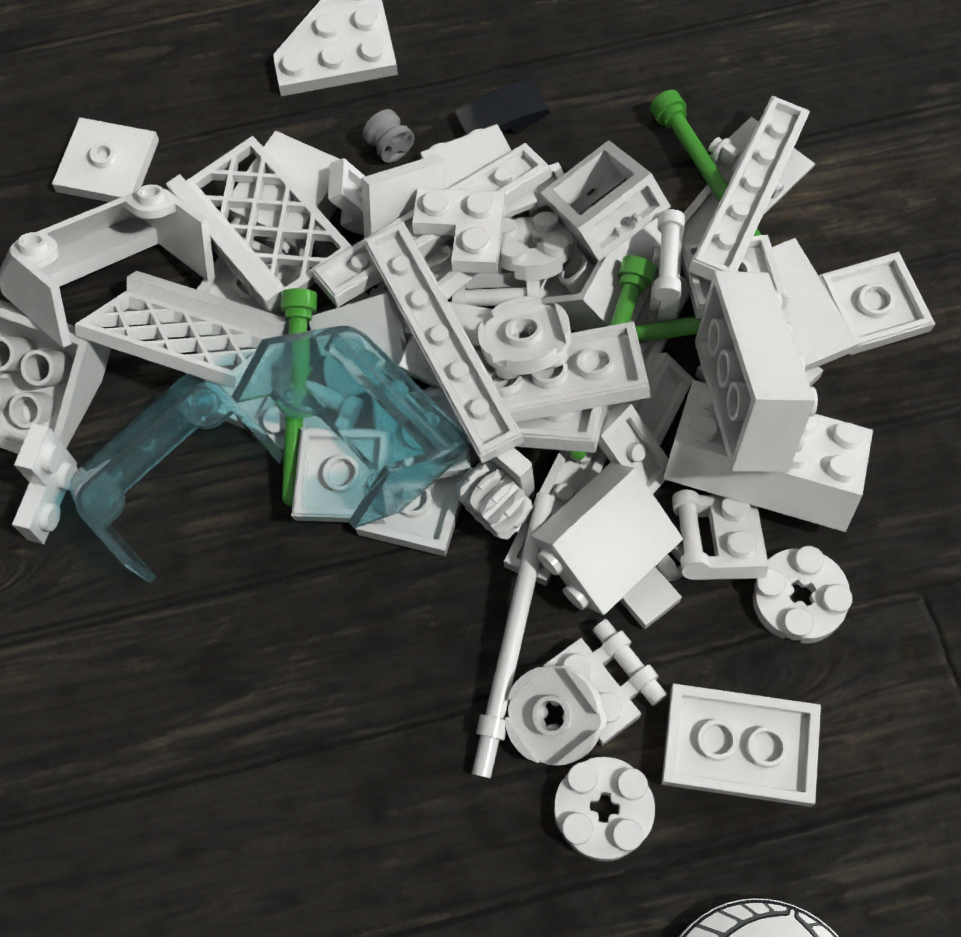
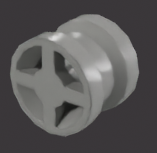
M390 109L382 110L373 115L364 126L362 133L364 140L370 146L377 147L378 156L387 163L402 158L410 150L415 139L414 133L407 126L400 125V118Z

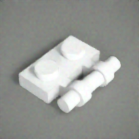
M607 619L600 622L592 630L603 643L596 651L592 652L584 640L580 638L543 665V667L569 666L584 674L594 684L601 697L607 718L605 728L601 731L598 740L601 746L605 745L640 718L641 712L631 701L634 697L642 692L650 704L655 706L667 696V693L656 681L659 677L650 664L644 666L629 647L632 643L623 631L617 632ZM614 658L630 677L622 686L618 685L604 667Z

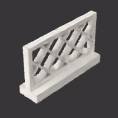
M251 136L188 180H185L179 174L166 183L171 193L209 220L213 251L266 312L283 316L285 313L280 310L281 291L291 288H310L316 283L312 275L313 269L352 247L254 136ZM252 153L260 160L258 173L237 171L239 162ZM213 180L226 181L224 196L205 195L201 188ZM235 182L256 183L254 197H232ZM264 184L282 185L285 188L283 201L261 199ZM229 209H251L248 225L230 224L227 221ZM259 210L281 211L278 227L256 226ZM289 212L307 213L310 216L309 228H286ZM240 235H246L245 240ZM254 236L275 237L276 242L273 254L255 253L252 250ZM284 238L306 240L304 256L281 255ZM314 241L333 242L339 249L327 258L311 257ZM265 264H271V269H269ZM279 265L302 267L300 277L284 287L277 279Z
M135 271L127 276V291L75 324V336L233 389L240 386L268 361L279 365L286 359L288 354L289 321L285 320V317L139 271ZM151 324V325H144V326H131V327H129V325ZM119 326V327H117V328H102V327ZM186 336H189V338L168 339V338H173V337H186ZM148 339H158L156 341H141ZM222 349H228V350H229V351H222V352H210V353L208 352V351H210V350H222ZM197 352L198 354H186V355H184V354H181V353ZM237 365V367L233 370H229L220 366Z

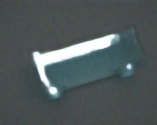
M336 326L262 339L231 396L236 403L270 396L277 403L278 408L285 415L292 418H307L318 415L373 472L363 484V492L365 494L363 500L348 521L354 529L402 512L456 463L468 446V438L464 431L374 341L362 331L350 326Z
M186 374L175 382L74 473L70 481V494L80 517L126 568L149 583L157 576L110 525L122 513L125 505L124 494L197 428H215L231 415L241 423L279 464L283 462L284 454L269 435L219 384L191 374Z

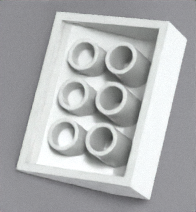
M0 300V448L19 454L32 423L50 427L65 448H67L102 382L111 348L75 336V326L67 324L71 345L62 348L14 304Z

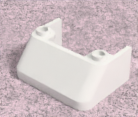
M152 184L142 186L136 192L40 231L22 235L11 245L0 267L1 292L62 348L71 345L59 289L60 286L156 244H160L207 281L215 278L209 220L161 186Z

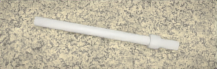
M538 492L536 494L486 714H480L476 734L480 735L472 774L490 779L499 740L504 741L506 736V720L504 718L508 705L507 699L514 679L540 565L537 554L541 550L530 536L550 519L555 499L553 495Z

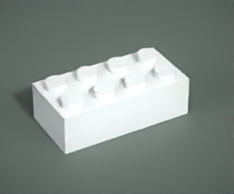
M714 271L696 335L695 345L731 470L789 472L796 452H800L803 447L804 430L809 417H813L816 413L818 397L816 389L810 387L806 376L804 357L801 353H798L795 346L792 324L787 322L784 316L781 294L775 291L771 277L767 272Z
M692 380L663 479L846 532L863 495L873 430L815 414L808 419L804 430L803 447L800 452H796L789 472L732 471L707 383Z

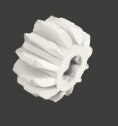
M479 462L474 468L471 467L455 486L458 500L465 506V509L495 537L508 540L515 532L518 533L527 524L526 521L532 515V503L525 495V491L519 488L515 481L494 463L485 462L482 464Z

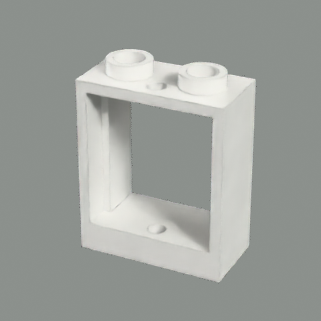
M609 140L540 192L553 213L558 215L559 222L565 225L572 235L598 261L656 219L660 212L671 207L651 172ZM625 178L627 179L624 183H622L620 186H618L616 189H614L612 192L606 195L603 199H601L599 202H597L583 214L579 215V213H581L592 203H594L596 200H598L600 197H602L604 194L610 191L613 187H615ZM594 188L593 194L587 195V192ZM628 217L626 224L621 225V219Z

